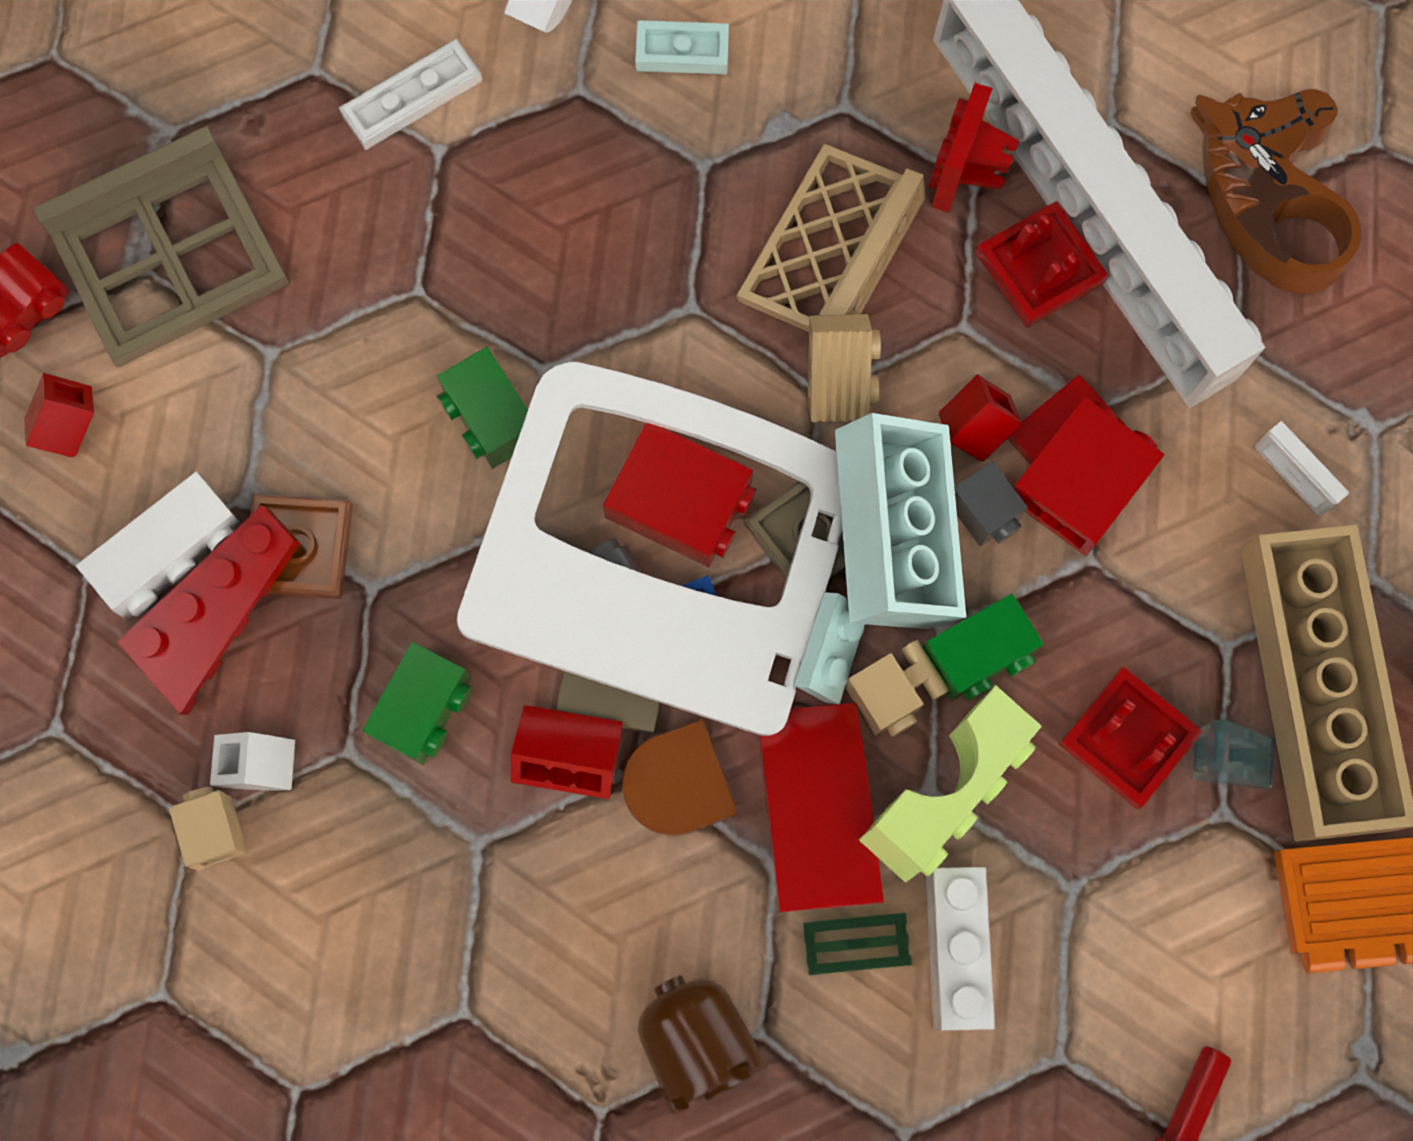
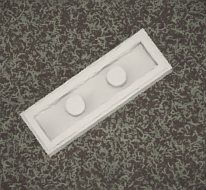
M454 39L339 107V110L364 149L367 150L482 82L480 71L457 39Z

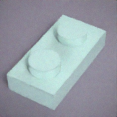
M637 20L636 71L727 74L729 24Z
M824 592L794 686L823 702L840 704L865 624L850 623L848 599L838 593Z

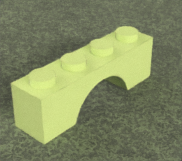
M995 685L974 705L949 735L956 748L960 762V776L955 791L946 796L931 797L906 789L888 805L859 841L905 883L920 872L928 877L947 857L948 853L942 848L951 836L959 840L976 822L978 816L972 812L981 800L986 804L990 803L1007 784V781L1001 776L1010 765L1016 770L1032 754L1036 747L1030 740L1042 726Z

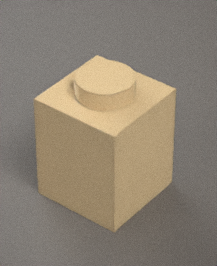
M203 787L182 796L183 803L169 807L185 867L202 870L248 854L231 795L219 790L214 792L213 787Z

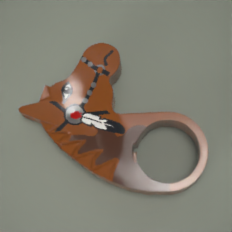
M1306 89L1274 101L1245 98L1242 93H1239L1221 103L1204 95H1197L1195 99L1196 106L1192 107L1191 116L1204 134L1202 154L1208 191L1218 221L1237 254L1254 272L1284 291L1310 294L1322 291L1333 285L1341 277L1359 248L1362 236L1361 223L1356 211L1349 202L1295 167L1293 162L1299 151L1314 149L1323 142L1338 113L1335 101L1329 94L1317 89ZM1290 218H1307L1322 224L1331 232L1336 240L1338 258L1324 264H1307L1291 258L1277 243L1274 235V222L1279 223Z

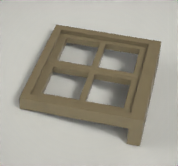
M207 126L33 207L39 223L51 236L103 345L117 368L290 284ZM210 180L229 218L172 245L153 206ZM138 214L157 253L100 279L81 240ZM235 230L255 269L198 296L179 256ZM163 264L183 304L125 331L106 291Z

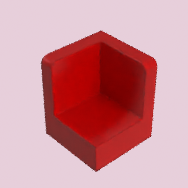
M43 373L25 416L26 446L67 457H75L94 415L92 386Z
M976 374L939 412L941 423L949 425L950 443L979 461L986 460L1023 424L1011 395L979 374Z

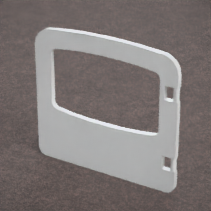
M580 362L556 365L542 376L536 386L458 611V629L464 637L472 641L757 735H774L783 729L787 722L796 692L794 683L823 594L827 588L843 530L837 452L757 416L668 385ZM582 407L657 425L733 451L806 484L811 493L810 502L778 604L773 607H765L692 590L612 563L540 531L535 524V514L570 413ZM818 512L834 517L827 541L811 536ZM775 655L791 660L784 686L768 681Z

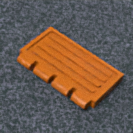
M1413 837L1274 851L1291 954L1301 953L1303 967L1307 974L1345 970L1344 949L1347 950L1348 961L1352 969L1393 966L1397 961L1394 944H1397L1401 963L1413 964Z

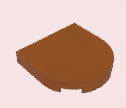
M703 719L647 740L633 752L626 764L622 781L626 805L632 816L640 824L653 832L668 836H681L738 815Z

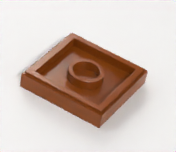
M253 494L250 516L261 505L269 508L300 542V545L267 594L342 599L353 509L351 501Z

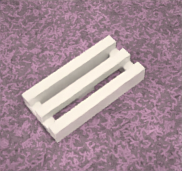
M1282 421L1276 424L1254 445L1262 457L1320 517L1349 494L1348 490Z

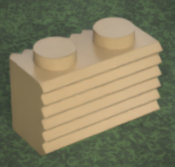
M868 314L809 316L808 406L812 422L855 421L869 414L870 404L878 403L879 379L877 374L871 375V359H880L881 337L880 330H872Z

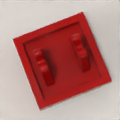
M975 82L968 100L959 97L950 122L948 134L942 142L928 186L936 190L931 207L949 213L960 183L1001 189L1005 183L1004 178L996 175L994 172L1007 173L1009 171L1013 157L1003 153L1002 150L1016 151L1019 141L983 121L993 88Z
M1057 201L977 246L975 252L1026 328L1101 286L1109 277Z
M1123 666L1058 745L1138 810L1146 804L1202 734L1203 730Z

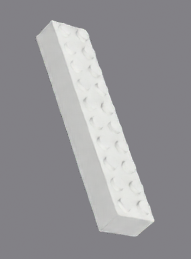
M943 0L933 38L934 43L970 94L975 82L993 88L984 115L992 126L1019 141L1017 150L1010 152L1046 204L1049 205L1055 201L1060 204L1109 275L1103 286L1188 408H1192L1237 381L1266 348L1261 342V334L1257 326L1251 320L1245 319L1236 307L1229 287L1225 282L1217 279L1205 263V256L1200 246L1196 242L1189 240L1178 225L1177 216L1168 203L1162 202L1152 189L1145 169L1133 162L1123 148V142L1118 131L1114 127L1108 126L1100 116L1094 98L1088 90L1081 89L1071 75L1065 57L1060 52L1054 51L1048 43L1038 19L1033 15H1029L1019 0Z

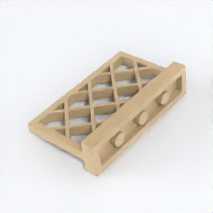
M824 144L737 294L738 302L809 332V317L798 312L795 304L797 300L821 293L825 305L819 315L861 314L925 200L924 175L907 168L902 175ZM831 162L846 168L850 178L824 186L821 175L828 163ZM876 181L891 186L886 197L866 203L861 190V186ZM817 184L819 189L813 190ZM854 189L860 206L835 214L829 197ZM823 199L829 216L803 224L799 214L803 206ZM877 212L872 220L871 214ZM864 216L868 226L865 234L844 241L839 224ZM796 221L797 226L791 228L794 222ZM833 227L839 244L813 252L807 235ZM801 237L807 254L781 262L778 250L782 243ZM855 250L852 257H850L849 252ZM843 254L847 265L843 273L823 280L817 262ZM774 258L775 265L769 266ZM811 265L817 282L791 291L785 273ZM778 275L785 290V293L767 299L754 293L760 281ZM833 289L830 296H828L827 290ZM789 303L790 308H787V307H785V306H783V305Z

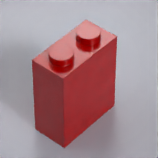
M1084 396L1018 480L1014 489L1028 506L1025 511L1027 514L1081 554L1087 556L1165 454L1157 449V444L1150 436L1138 430L1132 431L1118 421L1114 411L1101 402H1092Z
M645 423L603 504L605 518L710 568L716 555L724 558L734 539L736 531L729 528L737 512L745 516L757 492L756 488L751 487L753 470L663 427Z

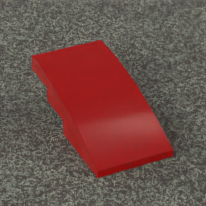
M856 703L791 708L783 729L774 735H759L779 913L884 903L879 858L859 841L874 823L857 705Z

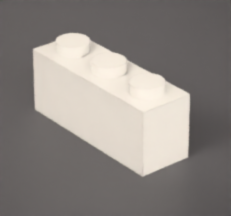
M195 472L83 559L76 567L109 608L124 619L129 620L132 616L138 617L151 610L158 602V596L171 585H178L200 562L231 535L241 523L210 485Z
M986 867L937 868L931 875L926 876L933 1029H995Z

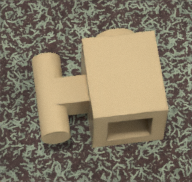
M919 640L913 641L901 650L911 665L903 671L893 654L890 653L848 678L845 684L846 691L853 702L856 703L859 712L875 737L888 730L893 738L918 722L914 714L924 704L916 693V688L923 685L933 701L950 691Z

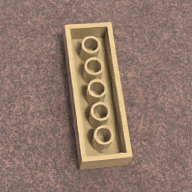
M1358 525L1258 535L1241 549V555L1295 842L1391 832L1413 827V797Z

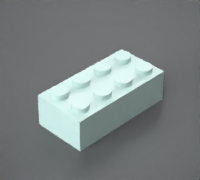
M870 413L836 429L835 438L850 623L929 629L966 618L949 425Z

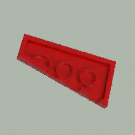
M263 505L117 641L180 715L189 714L197 702L195 697L207 679H212L220 667L222 655L234 637L241 635L250 621L247 617L261 596L265 597L300 545V542L275 514Z

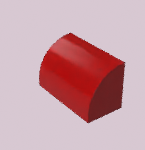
M524 705L511 751V783L610 799L617 767L623 722Z

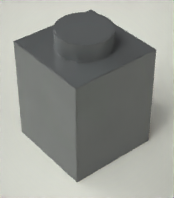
M993 461L954 486L957 516L980 547L993 538L1000 544L1022 527L1018 521L1028 506Z

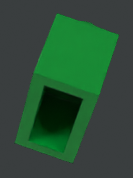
M486 346L437 375L443 390L442 393L437 395V398L450 420L452 421L460 417L468 431L461 434L475 459L477 460L484 455L493 469L512 457L528 409Z
M1011 593L926 641L923 648L949 687L950 691L946 694L950 701L964 694L969 702L992 689L994 685L990 679L1000 673L1007 671L1009 676L1013 677L1034 665L1036 660L1033 655L1044 643L1015 596Z
M412 642L362 732L371 739L423 765L428 756L435 758L443 747L448 735V731L443 728L452 712L460 713L466 705L472 692V686L468 685L471 679L466 669Z

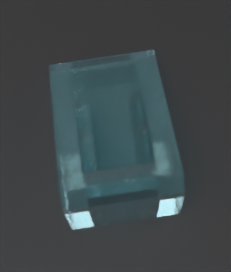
M1215 720L1200 728L1203 732L1195 741L1192 780L1272 789L1275 739L1226 720Z

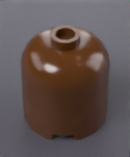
M682 975L669 979L654 989L658 998L648 1004L639 1017L637 1030L640 1041L672 1115L687 1111L690 1108L688 1103L702 1095L705 1096L707 1101L751 1078V1071H759L767 1067L729 994L722 985L713 980L698 979L685 983Z

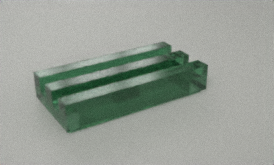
M906 913L802 923L808 976L912 965L908 946L909 936L906 930ZM895 925L896 935L815 943L814 933ZM897 946L898 956L817 963V953Z

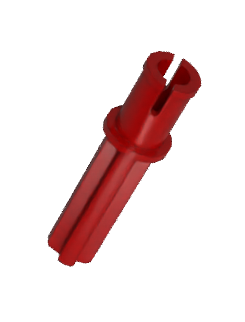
M1204 1046L1201 1049L1162 1138L1156 1137L1155 1141H1198L1231 1066L1230 1057L1212 1047Z

